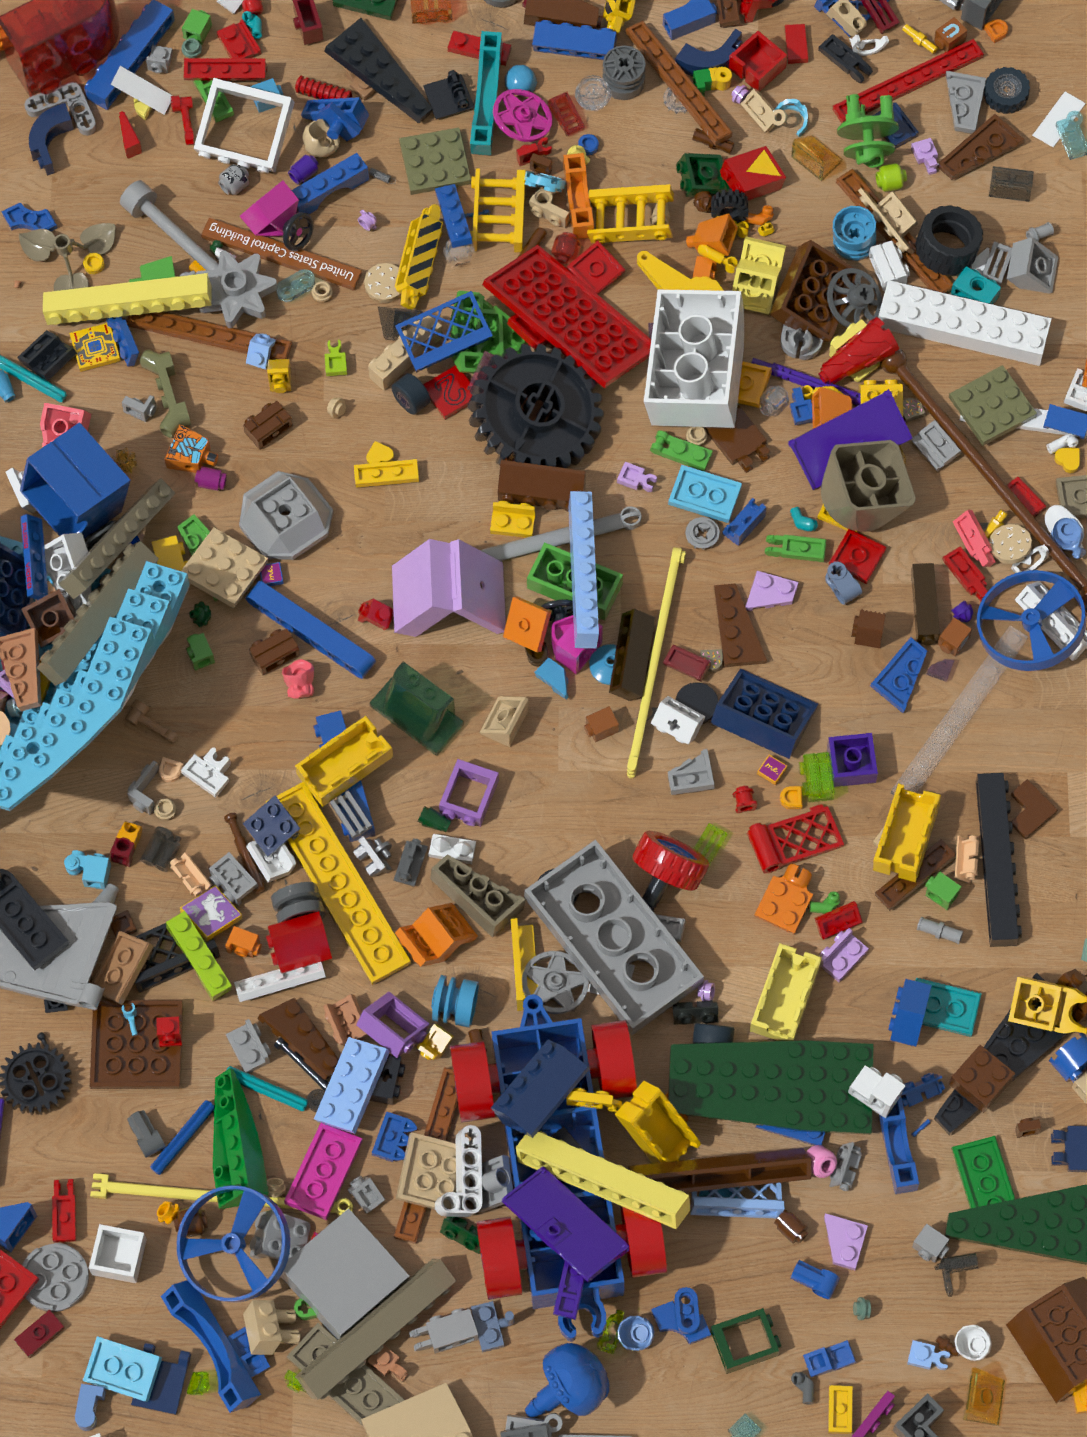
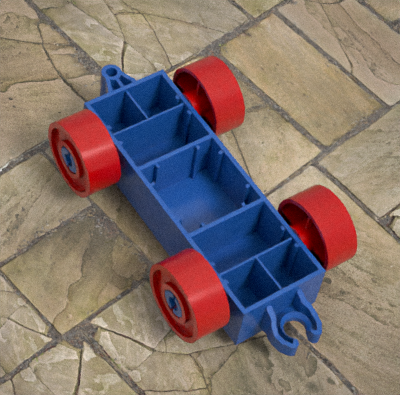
M528 995L523 1001V1016L520 1027L491 1031L495 1063L488 1064L484 1041L450 1046L461 1123L495 1118V1112L491 1108L494 1104L492 1094L500 1093L501 1096L547 1040L562 1045L589 1067L590 1070L575 1088L585 1089L587 1093H593L591 1079L598 1078L600 1091L608 1092L609 1095L613 1096V1099L634 1097L632 1094L637 1089L626 1020L591 1025L593 1049H586L581 1018L552 1022L543 1007L542 999L538 995ZM565 1099L538 1131L551 1136L564 1126L583 1150L597 1157L604 1158L596 1108L567 1105ZM505 1125L515 1189L537 1170L519 1163L517 1160L516 1146L525 1134ZM566 1182L563 1184L629 1244L630 1250L626 1254L632 1278L667 1273L665 1246L660 1222L620 1206L622 1224L615 1225L611 1201ZM511 1216L476 1221L488 1300L522 1295L520 1270L527 1269L533 1309L555 1306L565 1260L542 1240L536 1241L534 1237H531L529 1233L531 1228L520 1218L522 1239L515 1240ZM618 1258L591 1281H584L578 1310L585 1309L592 1314L591 1330L593 1336L597 1338L602 1336L606 1327V1311L600 1299L624 1296V1276L621 1258ZM558 1316V1326L561 1334L568 1341H574L576 1339V1327L572 1324L571 1319Z

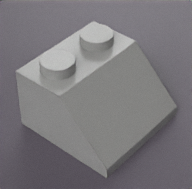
M1033 237L1015 242L1012 247L1007 280L1020 289L1052 293L1058 256Z

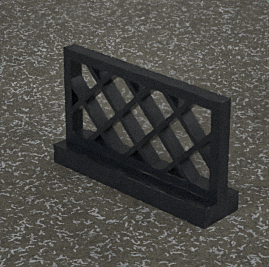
M166 923L135 936L144 941H147L150 937L159 938L156 946L152 949L153 953L150 960L145 962L147 965L145 971L140 972L135 981L139 993L194 969L184 953H174L177 944L173 937L166 935L168 931ZM213 938L205 943L215 959L221 957ZM163 940L174 942L170 951L160 949ZM157 953L167 955L165 962H154Z

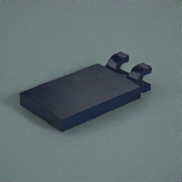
M1067 1126V1132L1053 1130L1051 1144L1065 1143V1153L1053 1152L1051 1166L1068 1165V1172H1087V1126Z

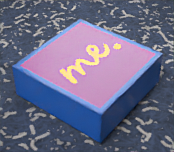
M280 562L266 564L260 572L261 581L268 586L284 584Z

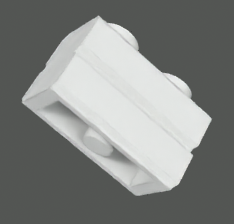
M889 241L882 245L872 246L869 250V258L883 291L885 292L888 280L907 284V278L910 276L909 269L906 264L903 265L901 261L902 252L898 247H895L894 242Z

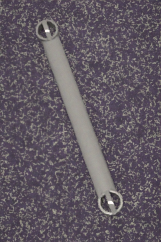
M630 506L624 508L621 513L593 520L594 536L622 528L628 530L638 528L641 523L640 511L636 507ZM631 516H638L639 518L637 522L632 524L624 521ZM569 527L480 551L502 561L540 551L544 542L552 546L570 543Z

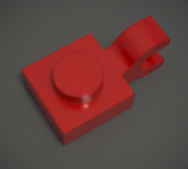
M541 138L537 145L536 143L526 144L517 149L516 154L519 166L530 163L533 153L537 155H549L552 153L551 146L543 147V145L548 144V138Z

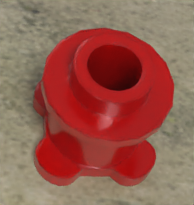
M740 786L733 792L732 795L736 798L737 803L736 813L757 809L758 803L753 799L752 794L754 790L752 788Z

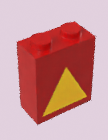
M767 146L725 159L720 170L722 179L727 182L732 192H735L737 189L739 194L741 192L745 193L748 201L781 190L786 180L785 174Z

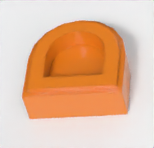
M995 19L984 24V30L993 43H996L1006 37L1008 25L1001 19Z

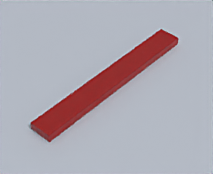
M972 39L858 93L860 107L861 104L865 105V114L881 107V96L890 95L892 96V101L946 76V71L955 72L982 59L984 53L976 41ZM847 99L833 105L832 108L841 123L846 121V114H848Z

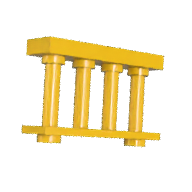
M476 168V176L471 178V189H475L473 231H470L473 251H477V241L510 242V244H514V252L522 251L525 170H517V177H513V179H480V169ZM480 187L512 188V190H516V196L512 195V198L480 197ZM479 205L512 206V208H515V214H511V216L479 215ZM478 223L511 224V226H515L514 232H510V234L478 233Z
M670 184L589 190L591 204L593 207H597L596 229L587 230L591 243H595L597 240L604 244L606 242L665 240L666 238H673L669 224L665 225L666 203L674 202V193ZM647 203H657V225L645 226V205ZM637 204L636 227H624L625 206ZM606 206H617L616 228L604 229Z

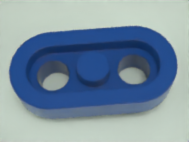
M684 1287L676 1292L674 1298L676 1323L681 1333L691 1335L698 1330L700 1325L698 1297L693 1289ZM687 1297L690 1299V1303L683 1304L681 1300ZM690 1320L692 1326L686 1327L684 1321Z

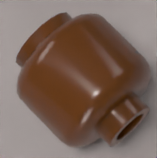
M190 1207L180 1209L177 1213L178 1218H174L176 1232L179 1231L182 1219ZM199 1209L190 1223L186 1238L202 1235L205 1228H208L205 1210Z

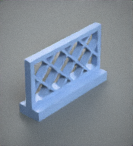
M773 1183L766 1184L760 1191L753 1185L747 1186L755 1194L751 1199H746L740 1194L746 1186L740 1187L738 1190L734 1187L727 1188L733 1193L729 1198H723L717 1192L720 1189L708 1190L710 1194L707 1197L697 1196V1191L691 1192L690 1215L777 1219L784 1211L781 1183H775V1186ZM767 1188H770L776 1194V1200H769L762 1193Z

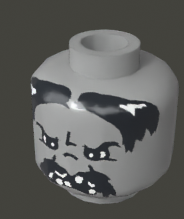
M230 165L220 173L218 184L227 195H237L249 185V173L243 166Z

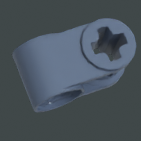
M833 562L828 566L825 581L842 605L847 604L862 594L861 586L852 577L843 563Z

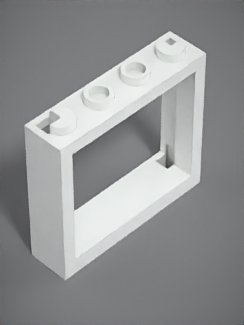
M213 78L194 150L199 153L198 156H202L205 159L215 157L218 158L219 162L230 164L231 161L238 163L237 166H243L245 169H249L251 166L257 168V171L261 173H269V171L275 173L295 102L291 97ZM218 92L282 107L268 161L204 145Z

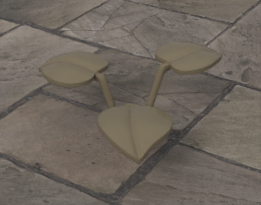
M102 223L86 228L80 235V240L84 245L75 242L74 239H70L65 234L55 237L47 229H36L27 233H20L19 241L24 253L33 261H46L50 257V251L54 252L55 250L64 257L69 275H61L56 279L54 291L86 288L89 284L83 273L79 272L72 275L68 255L72 253L73 245L81 249L88 248L90 253H98L100 255L108 253L114 245L116 226L111 223Z

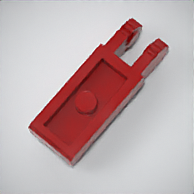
M68 1179V1195L61 1196L60 1180H54V1196H52V1239L54 1243L76 1241L74 1179Z

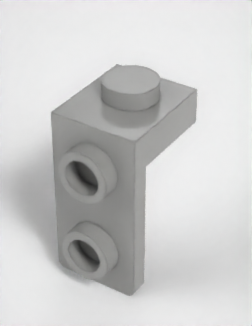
M155 761L143 768L141 777L137 782L131 783L127 793L129 801L133 803V807L139 812L143 813L145 811L149 815L154 811V801L144 795L142 791L159 771L158 763Z

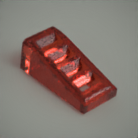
M568 92L549 99L547 104L566 136L585 129V125ZM565 103V106L558 108L557 105ZM567 109L569 110L568 113L563 115L561 114L562 111ZM569 116H572V117H573V119L568 120V121H566V122H565V120H564L565 118H567V117H569ZM574 122L577 123V126L568 128V125Z

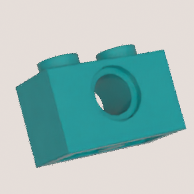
M966 266L953 283L951 295L994 305L1000 296L1001 287L996 281L987 279L977 270ZM976 287H977V288H980L981 290H980V291H976V290H974L973 288H976Z

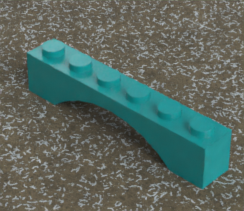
M481 31L477 93L470 138L471 154L491 155L495 123L493 106L498 93L503 44L502 32Z

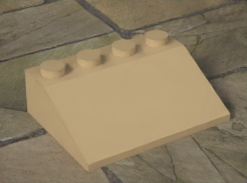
M447 1383L361 1419L368 1437H473Z

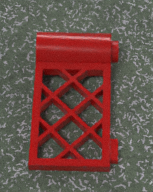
M822 804L810 807V812L770 825L753 824L747 832V836L764 874L772 873L782 866L844 847V842L829 807H823ZM825 813L828 820L826 827L814 822L815 817ZM802 821L809 824L806 833L794 828L796 822ZM811 826L823 831L820 840L808 835ZM783 828L789 831L786 839L784 840L776 836L774 829ZM791 832L803 837L800 846L788 841ZM825 833L833 835L837 843L828 844L823 842L822 839ZM805 839L817 844L815 850L809 851L802 848ZM785 845L797 850L795 856L786 859L783 853Z

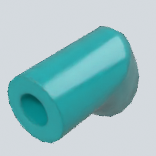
M245 11L242 14L243 21L252 29V36L255 39L261 38V19L255 14Z

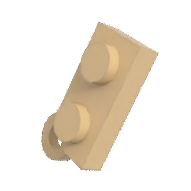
M753 89L740 103L764 132L769 133L775 125L782 126L787 121L786 112L780 109L775 110L757 89ZM778 114L782 115L781 121H777Z

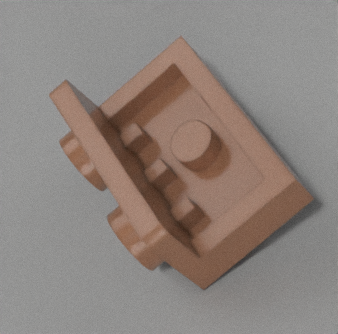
M350 994L333 1005L325 1004L323 1006L325 1018L331 1024L334 1031L333 1037L338 1044L345 1046L348 1037L361 1041L369 1036L356 1026L362 1011L355 995Z

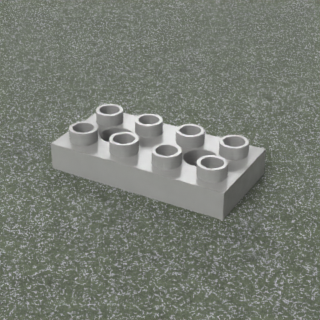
M596 840L525 889L524 898L618 1019L620 1021L626 1020L628 1031L631 1035L703 984L704 976ZM582 892L595 894L600 899L599 909L590 914L577 911L573 904L575 896ZM637 960L650 963L654 968L652 979L645 983L631 980L627 973L629 964Z

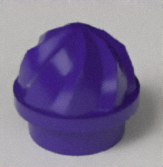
M964 600L951 610L954 614L953 617L961 622H969L973 616L972 605H968Z

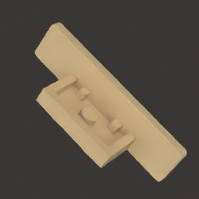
M860 188L858 190L862 195L860 200L865 206H871L874 210L872 214L878 222L882 221L886 225L884 227L886 233L890 237L894 236L897 239L896 245L903 253L907 251L912 255L915 251L904 239V236L919 224L894 192L888 194L877 204L867 191Z

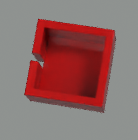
M760 31L755 32L730 55L729 69L741 79L745 77V82L759 92L786 69L787 54Z

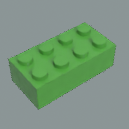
M544 542L528 574L527 589L554 600H573L571 553ZM595 563L598 618L606 620L623 585V574Z

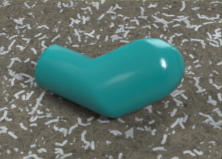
M794 507L790 510L796 528L808 532L818 528L817 520L803 516L800 507Z

